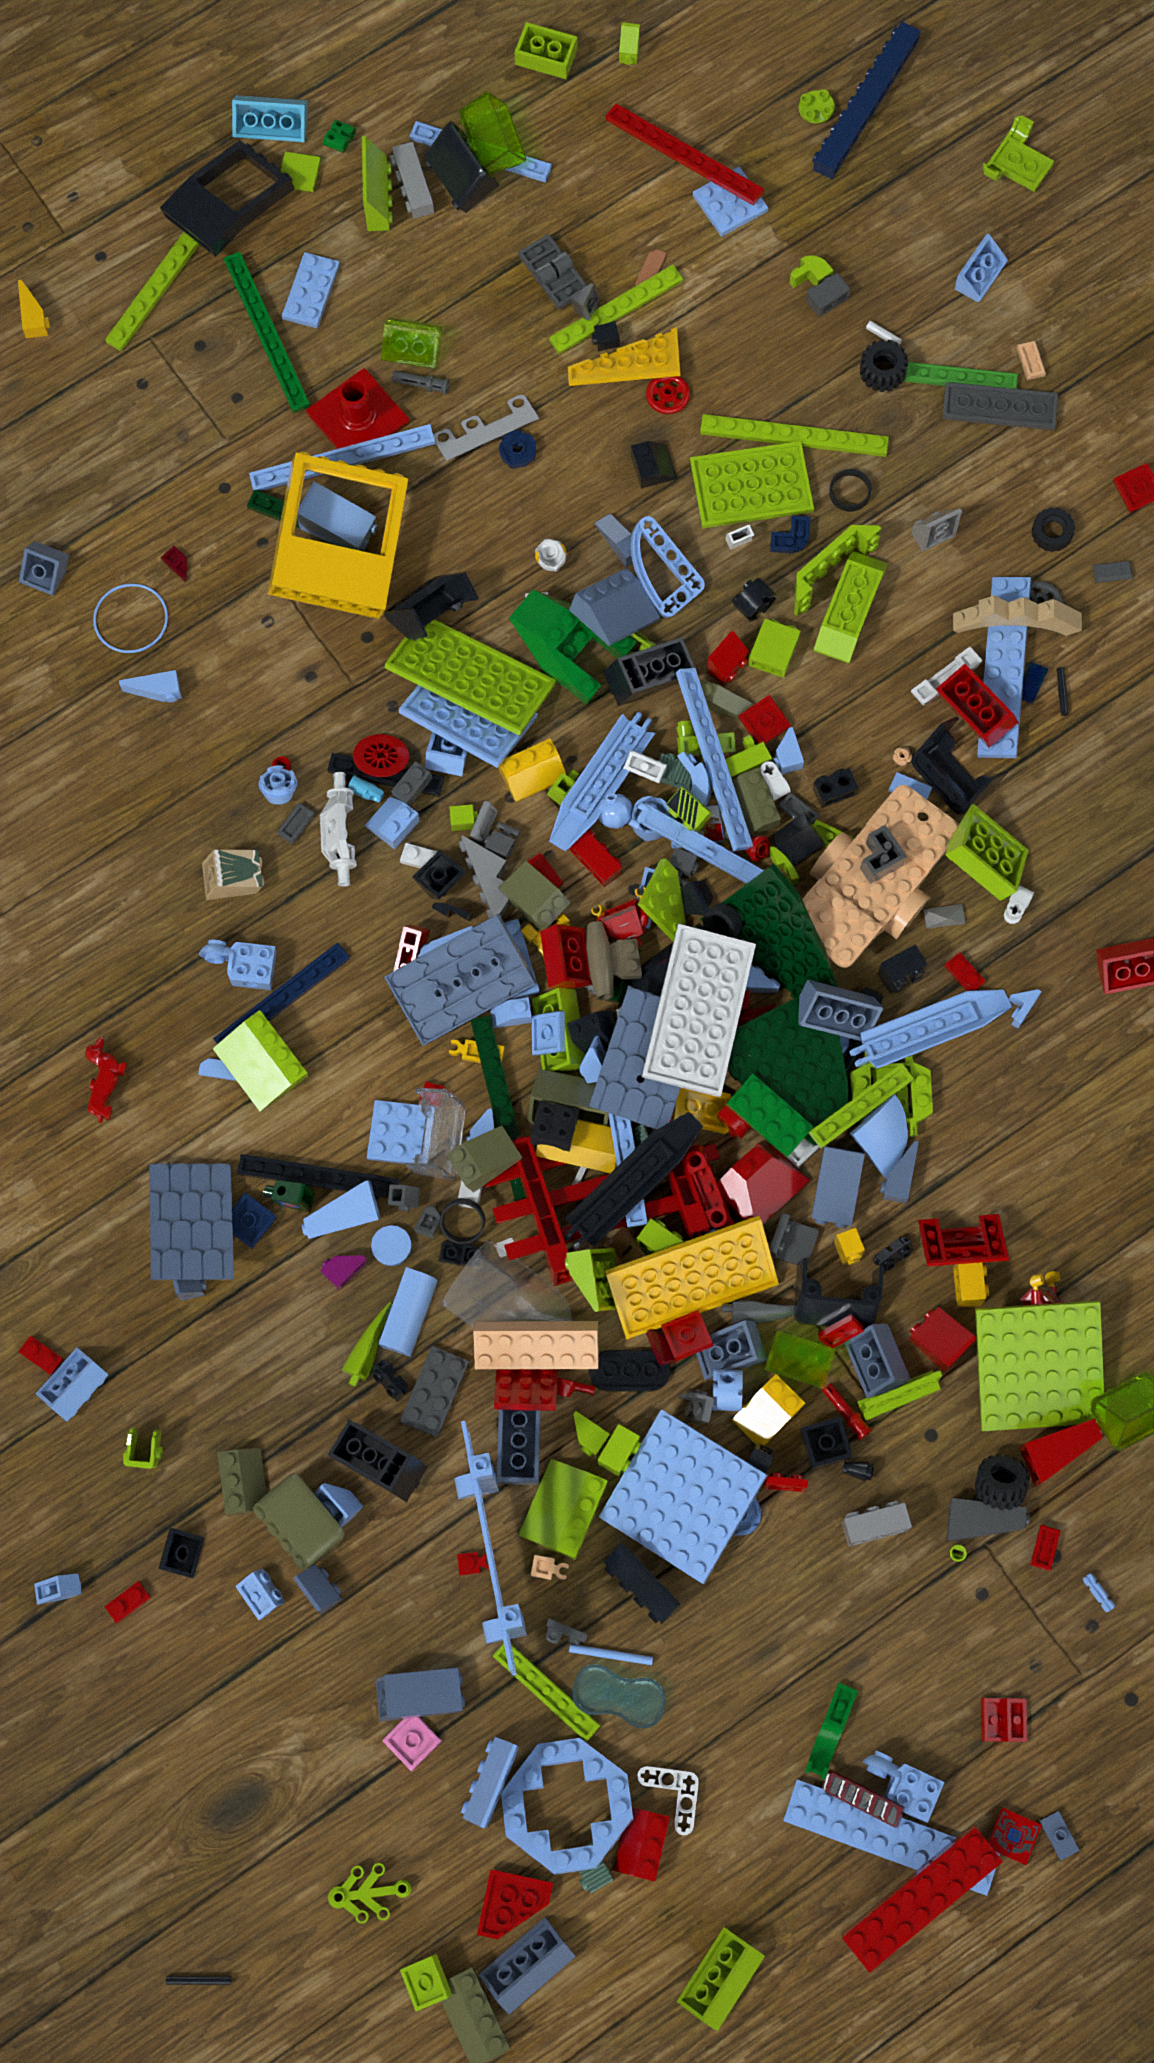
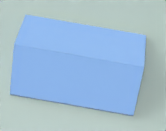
M990 234L985 235L958 274L955 290L976 302H980L1008 261Z

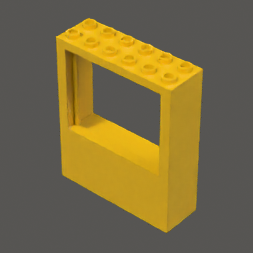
M307 452L296 453L290 467L267 595L380 619L387 603L408 478L398 473L387 474L381 469L370 470L363 465H348L347 462L341 460L337 462L331 461L324 456L313 457ZM306 470L392 490L380 555L294 536Z

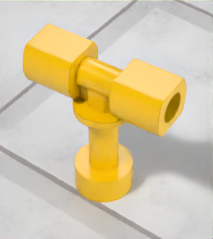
M563 913L556 918L557 922L555 924L572 925ZM529 923L521 930V933L529 943L533 942L537 946L538 953L544 958L540 931L537 932Z

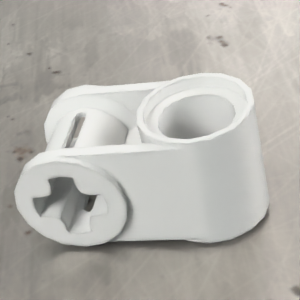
M769 761L763 763L760 771L773 801L790 793V787L776 764Z
M1019 885L1018 891L1011 895L1004 912L1006 922L1016 924L1021 920L1025 909L1032 899L1033 891Z

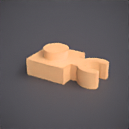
M534 1555L531 1576L551 1580L552 1574H554L559 1579L565 1580L567 1576L561 1575L559 1570L561 1568H568L569 1565L566 1563L554 1565V1558Z

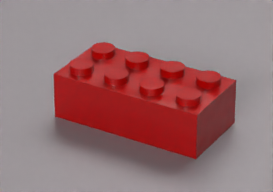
M963 664L936 688L941 699L988 748L1019 723L1014 713L966 664Z

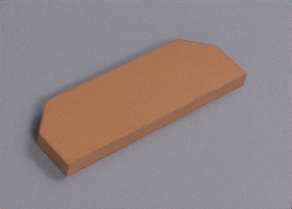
M660 250L649 252L635 286L659 273L667 255L666 252Z

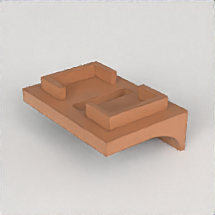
M622 1227L609 1241L603 1244L604 1248H615L618 1266L647 1256L625 1227ZM630 1246H632V1249L625 1256H623V1253Z

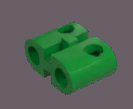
M334 120L331 130H328L324 136L323 145L345 153L348 143L352 142L356 134V127L339 120Z

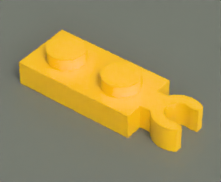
M466 1039L463 1045L458 1040H451V1045H456L458 1048L455 1051L449 1050V1055L458 1056L462 1054V1060L481 1063L476 1041ZM497 1045L502 1063L505 1046Z

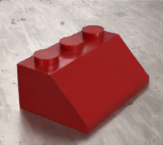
M555 924L540 931L548 988L571 989L593 985L589 972L585 929Z
M1154 938L1096 949L1097 968L1105 995L1154 985Z
M632 1807L634 1819L622 1832L613 1871L655 1882L670 1817Z

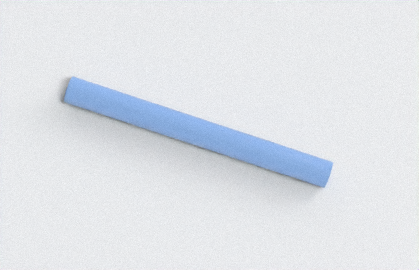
M570 1644L569 1648L571 1653L652 1665L653 1657L575 1644Z

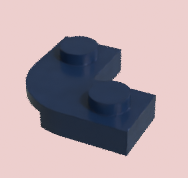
M792 516L790 533L772 531L770 552L797 553L804 549L809 540L811 517Z

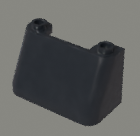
M449 121L425 153L426 159L424 161L430 169L433 168L453 198L451 202L454 207L467 213L495 190L499 183L494 177L490 176L488 169L483 166L469 145L465 132L453 121Z

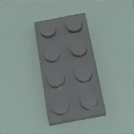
M431 1346L400 1423L438 1438L470 1362Z

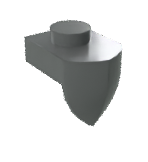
M435 1206L425 1207L414 1227L415 1232L432 1239L440 1227L441 1213Z

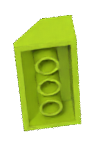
M556 988L532 999L534 1015L561 1011L564 1012L565 1052L540 1055L542 1070L564 1073L580 1069L579 1067L585 1054L572 1043L567 1023L580 1018L576 990Z
M723 1927L676 2002L702 2022L718 2031L765 1955Z

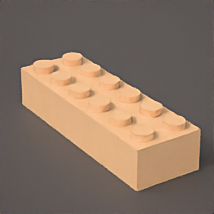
M598 1321L475 1322L473 1331L475 1369H598Z

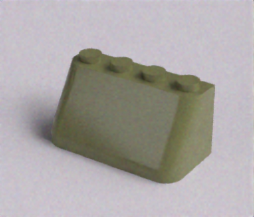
M538 1069L530 1096L528 1121L532 1125H534L539 1101L579 1109L578 1119L607 1126L609 1114L589 1106L596 1082L587 1084L585 1078Z
M291 1473L253 1507L257 1518L267 1525L268 1531L273 1536H276L282 1548L290 1553L294 1558L295 1564L302 1568L303 1571L317 1564L333 1552L344 1538V1531L296 1473Z

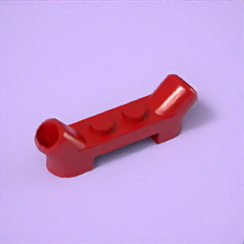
M701 1145L690 1147L686 1153L685 1163L699 1193L709 1224L716 1230L734 1225L735 1223L729 1214L708 1161L705 1148Z

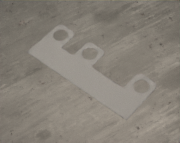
M518 395L507 402L513 413L484 426L478 416H472L461 422L467 435L455 439L449 429H444L433 436L435 443L447 461L539 419L527 398L524 395ZM516 399L524 400V405L519 408L514 407L512 403ZM470 420L478 422V426L473 429L467 428L466 424ZM441 433L449 435V439L445 442H440L437 438Z

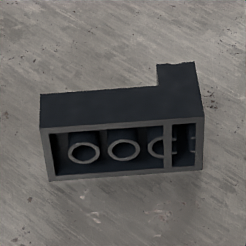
M681 637L617 658L603 673L609 684V690L619 707L634 702L642 695L679 683L676 672L679 669L695 668Z
M350 1419L328 1453V1456L377 1484L406 1503L413 1491L419 1486L420 1480L428 1468L427 1465L411 1454Z

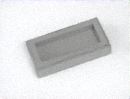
M484 801L470 834L481 845H484V841L498 812L487 801Z

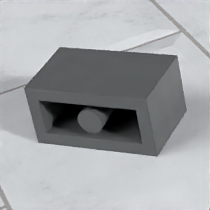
M836 273L833 276L826 277L818 286H812L807 292L806 302L820 318L849 299L850 288Z
M415 761L391 792L397 800L403 801L410 807L432 780V775Z

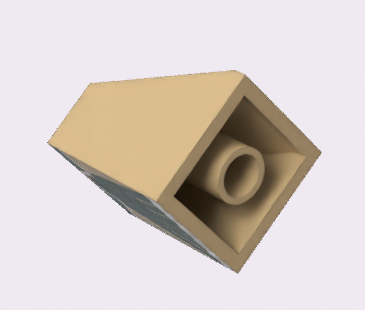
M213 850L202 863L206 900L257 894L264 886V876L261 875L260 869L262 867V858L259 857L258 850Z

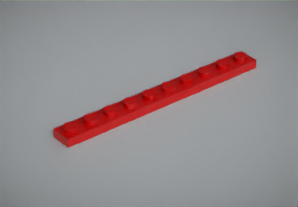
M615 104L605 115V120L753 206L764 194V188L618 104Z

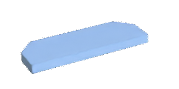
M208 1058L200 1064L198 1075L236 1081L221 1060Z

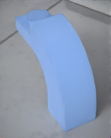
M683 751L677 757L691 775L692 788L690 793L707 807L712 792V783L707 768L702 762L695 765L697 760L694 756Z

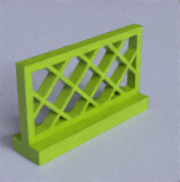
M931 1370L910 1379L896 1389L857 1401L864 1420L868 1421L939 1391L941 1388L938 1382L942 1374L940 1371L934 1373Z

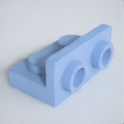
M262 1568L252 1572L236 1585V1588L258 1620L263 1619L275 1608L285 1603L282 1593L274 1586L269 1574Z

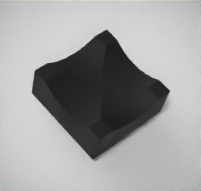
M539 1101L530 1143L549 1145L570 1152L579 1109Z

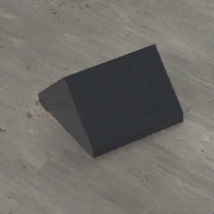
M805 812L773 834L777 849L787 857L793 867L825 845V842Z
M439 850L412 878L431 899L439 900L467 872Z
M169 1528L158 1569L194 1578L204 1537Z

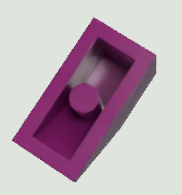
M363 1255L334 1256L332 1259L328 1258L323 1262L320 1271L330 1283L340 1290L367 1263V1259Z

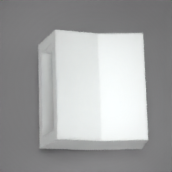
M750 524L726 534V542L730 550L752 541L754 534ZM744 534L747 535V536H745V537H743V538H740V539H738V540H736V541H733V539H735V538H737V537H739V536H742V535H744Z

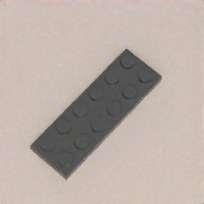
M946 382L942 419L1055 430L1058 393Z

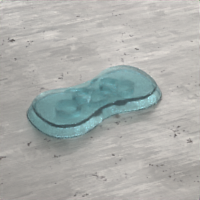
M594 1664L581 1669L573 1686V1701L576 1707L586 1714H613L621 1717L634 1727L649 1728L658 1723L664 1712L666 1702L665 1691L658 1682L650 1678L627 1679L616 1675L602 1665Z

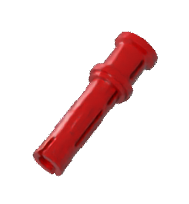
M832 1383L822 1390L845 1418L846 1426L851 1427L858 1436V1441L862 1440L873 1430L872 1427H868L862 1420L860 1413L854 1412Z

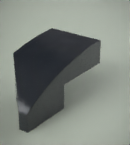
M434 902L432 905L433 909L446 917H449L452 911L467 921H470L473 916L471 913L450 904Z

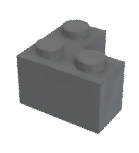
M886 825L868 834L866 845L872 854L863 859L860 869L871 884L904 865L907 856Z

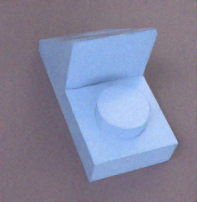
M1040 990L1010 995L1009 1001L1018 1006L1011 1016L1014 1018L1011 1025L1016 1028L1020 1027L1041 993Z

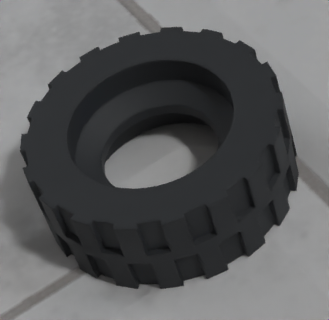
M1057 507L1042 510L1041 513H1038L1032 526L1033 541L1045 551L1054 552L1065 549L1072 541L1074 535V519L1064 509L1061 510ZM1055 521L1062 526L1063 532L1059 537L1051 538L1045 534L1044 526L1048 522Z

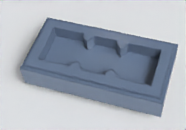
M1059 1811L1039 1821L1060 1861L1080 1851Z

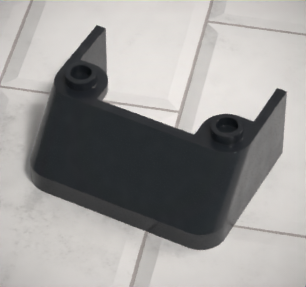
M466 572L440 575L423 583L385 610L383 614L386 620L407 639L414 641L428 636L424 626L445 611H458L463 607V603L476 601L479 597Z
M956 716L942 722L913 755L912 765L954 813L962 814L968 811L972 804H977L991 793L1008 772L1005 770L992 777L982 775L974 781L950 754L955 747V740L949 731L959 720Z
M803 1258L797 1263L794 1318L798 1323L829 1327L852 1314L863 1325V1329L875 1324L882 1300L884 1266H879L873 1271L872 1285L863 1289L861 1300L821 1296V1284L815 1279L806 1278L808 1258Z

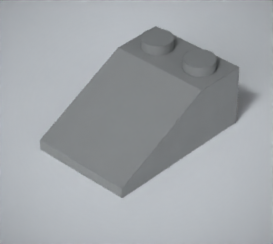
M960 508L947 509L942 512L937 511L930 518L920 519L915 522L912 535L922 552L956 536L962 514Z

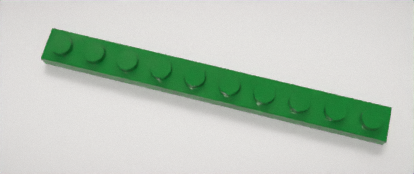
M239 251L224 257L223 260L292 413L294 414L309 408L310 403L241 252Z

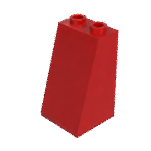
M1094 1418L1025 1443L1020 1448V1451L1029 1470L1034 1487L1040 1486L1103 1438L1102 1434H1104L1100 1422L1097 1423Z

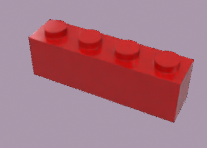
M588 829L568 850L605 888L622 873V863L616 856L612 857L608 853L609 849L603 842L599 843L595 839L596 835L594 832Z

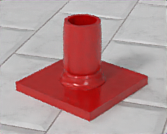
M365 368L358 371L305 410L308 417L336 449L398 433L410 424V419Z

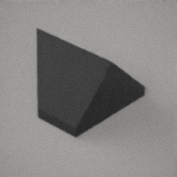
M705 880L688 882L680 888L684 914L704 916L709 910L714 896Z

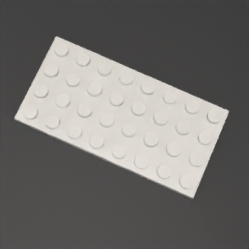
M678 924L643 1068V1078L716 1097L721 1096L756 944Z

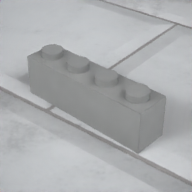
M413 142L392 147L393 155L390 156L392 166L397 168V171H395L397 181L402 183L400 190L402 197L407 199V202H405L407 212H411L413 219L434 214L433 202Z

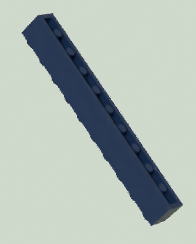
M901 22L898 28L895 27L893 29L890 41L885 42L882 48L883 52L881 55L878 54L876 56L872 69H868L864 82L859 83L856 95L851 96L847 109L843 110L839 116V122L832 126L831 135L829 138L826 137L824 139L820 152L817 151L812 160L814 162V171L833 180L918 44L921 30L904 22Z

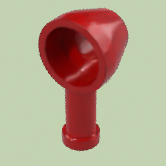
M558 1377V1395L570 1398L576 1390L593 1396L595 1385L590 1386Z

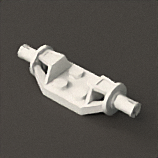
M344 772L333 774L334 789L327 791L329 800L320 814L321 852L330 862V868L338 870V886L350 885L349 869L357 866L355 846L346 842L347 830L345 820L347 813L353 810L352 797L354 792L346 788V774Z

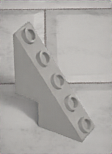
M462 835L461 841H458L461 851L467 854L468 858H465L468 868L474 871L475 875L472 878L475 886H480L482 891L479 893L483 904L487 903L489 910H486L488 918L498 913L502 917L511 904L510 900L498 889L504 882L499 878L507 868L506 860Z

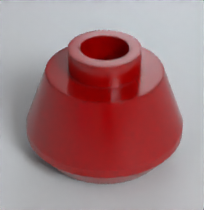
M765 836L751 837L753 846L745 849L746 853L756 862L765 859L770 852L769 839Z

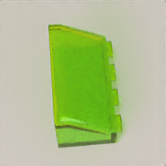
M486 91L459 110L460 122L465 128L467 139L483 166L488 169L489 174L519 166L527 160L510 111L502 100Z
M1147 1372L1135 1376L1133 1379L1121 1383L1113 1389H1109L1106 1393L1094 1397L1091 1401V1412L1111 1446L1116 1450L1122 1451L1154 1434V1377Z

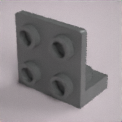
M782 1213L769 1249L771 1256L797 1265L803 1258H808L809 1262L819 1230L789 1220L790 1215Z

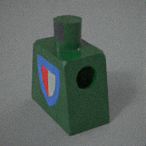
M276 1180L274 1186H265L264 1197L271 1198L278 1206L309 1213L311 1211L315 1193L305 1184Z

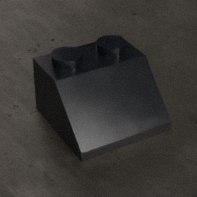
M646 441L631 445V458L641 489L677 479L666 444Z
M611 1010L594 1012L567 1023L572 1043L585 1055L595 1036H599L607 1052L615 1028Z

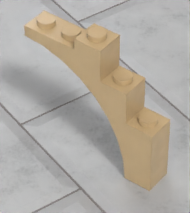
M993 595L979 600L978 605L953 613V631L960 633L982 627L1016 625L1043 628L1067 636L1082 631V613L1055 599L1037 604L1025 597L1007 602Z

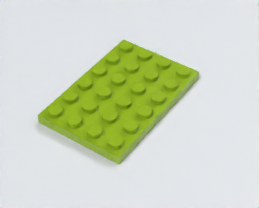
M801 441L690 457L702 529L814 512Z

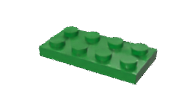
M753 1073L726 1103L732 1111L786 1158L814 1127Z

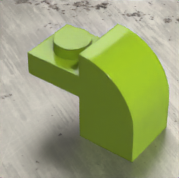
M805 256L801 258L800 267H796L791 272L789 283L795 288L809 279L814 286H818L826 277L833 276V269L824 259L818 256Z

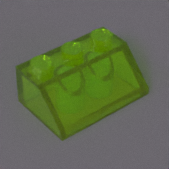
M388 318L384 323L381 360L436 369L443 327Z
M776 1331L765 1370L824 1389L836 1349Z

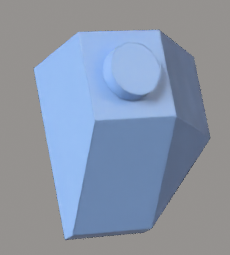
M323 1483L314 1493L341 1528L354 1518L363 1507L354 1494L347 1489Z

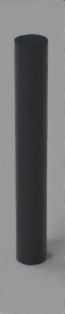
M166 1976V1985H231L232 1982L231 1976Z

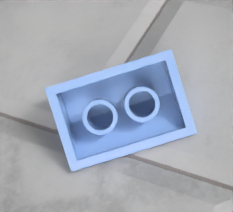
M76 1347L36 1392V1395L65 1421H68L77 1413L82 1404L89 1400L97 1387L104 1383L108 1374Z

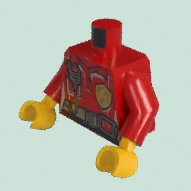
M1048 1272L1045 1275L1047 1282L1045 1284L1042 1274L1033 1275L1030 1279L1032 1288L1020 1300L1025 1305L1063 1303L1056 1295V1287H1054V1283L1060 1281L1059 1272Z

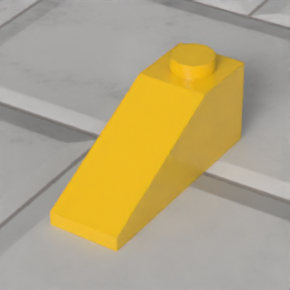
M18 280L22 329L25 337L48 336L47 328H50L49 317H45L43 309L24 282Z

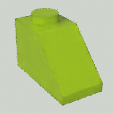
M622 23L619 63L637 65L640 46V24Z
M575 1411L573 1415L579 1446L582 1447L580 1450L589 1457L591 1455L597 1457L609 1439L610 1434Z

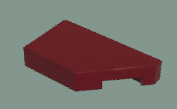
M173 546L160 557L161 561L186 583L188 559L178 548Z
M651 1329L648 1330L646 1335L658 1364L677 1363L667 1339Z

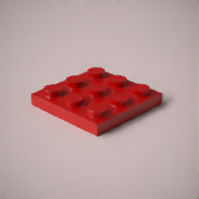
M496 1369L494 1410L556 1411L558 1369Z

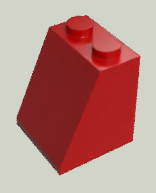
M938 1307L935 1311L931 1309L924 1316L926 1320L921 1325L917 1323L909 1331L911 1333L909 1340L945 1373L977 1338Z

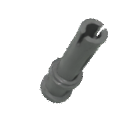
M397 370L393 372L392 382L426 388L428 392L436 391L447 395L449 390V378L444 380L435 378L434 375L425 377Z

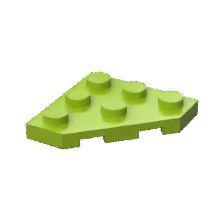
M665 858L660 859L638 906L674 942L678 924L686 925L678 871Z

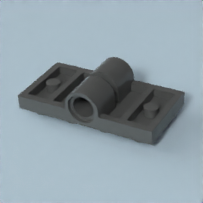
M549 234L518 252V257L558 310L571 303L569 296L587 286L574 269L570 256L566 252L562 253Z

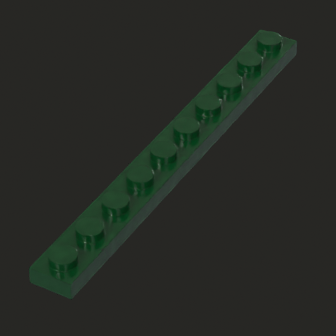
M490 1015L470 1020L496 1127L503 1126L513 1141L520 1136ZM520 1178L511 1180L510 1184L514 1200L526 1199Z

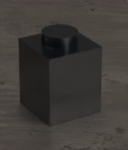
M616 322L594 326V334H591L593 345L597 346L598 351L620 347V337Z

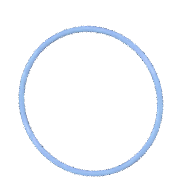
M124 584L111 589L99 600L93 616L94 629L99 639L107 647L122 653L141 652L153 646L164 634L168 622V611L164 600L156 591L141 584ZM135 586L147 589L159 598L164 607L165 623L159 636L151 644L137 650H121L109 645L101 637L96 625V615L102 601L110 593L120 588Z

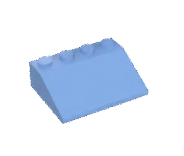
M495 1737L494 1741H489L485 1751L489 1753L486 1761H481L477 1772L481 1773L478 1781H473L469 1790L472 1793L470 1801H465L461 1813L464 1814L463 1819L482 1828L488 1827L519 1746Z

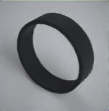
M842 470L831 480L829 489L830 499L840 510L847 512L858 511L866 506L870 499L871 482L859 470ZM844 476L858 477L866 484L868 496L859 504L847 505L841 503L833 494V484Z
M467 1198L452 1200L445 1206L441 1214L440 1228L445 1237L454 1243L468 1244L474 1242L479 1238L485 1226L484 1211L473 1200ZM457 1204H465L474 1208L481 1218V1230L469 1238H460L451 1234L444 1223V1213L446 1210Z

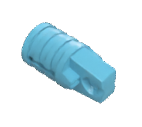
M356 775L352 777L348 788L353 790L354 794L364 799L380 803L383 798L384 791Z

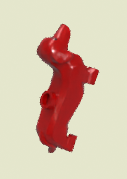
M99 1037L95 1044L89 1045L85 1051L86 1059L99 1068L96 1079L92 1078L89 1090H92L87 1108L90 1114L97 1116L99 1123L103 1122V1118L110 1121L113 1110L112 1106L108 1105L106 1107V1101L118 1083L117 1075L124 1076L127 1068L126 1062L119 1064L113 1055L103 1052L104 1040L102 1037Z

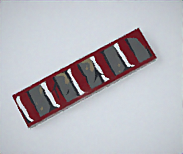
M831 1769L828 1770L822 1785V1789L826 1793L894 1828L899 1826L905 1810L904 1806Z

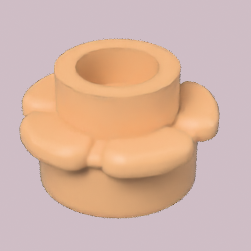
M897 748L894 751L893 760L896 764L904 766L912 760V755L908 748Z

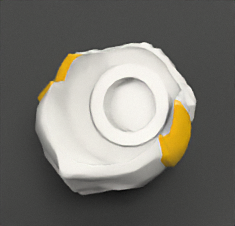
M544 539L535 550L536 561L545 570L557 572L566 562V548L558 540Z

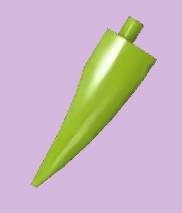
M391 1302L385 1306L367 1327L342 1368L343 1372L352 1376L348 1384L356 1387L359 1379L366 1381L372 1369L381 1334L393 1305Z

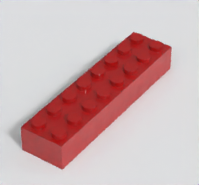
M972 1824L843 1931L841 1937L870 1973L998 1867L1003 1860L975 1825Z

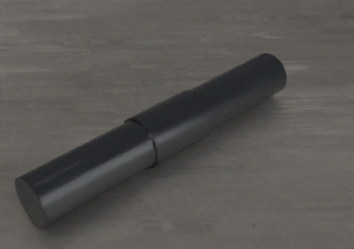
M1058 667L1056 670L1061 716H1068L1064 667Z

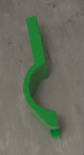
M838 1682L805 1769L806 1773L811 1771L820 1775V1779L825 1780L834 1751L856 1698L857 1690Z

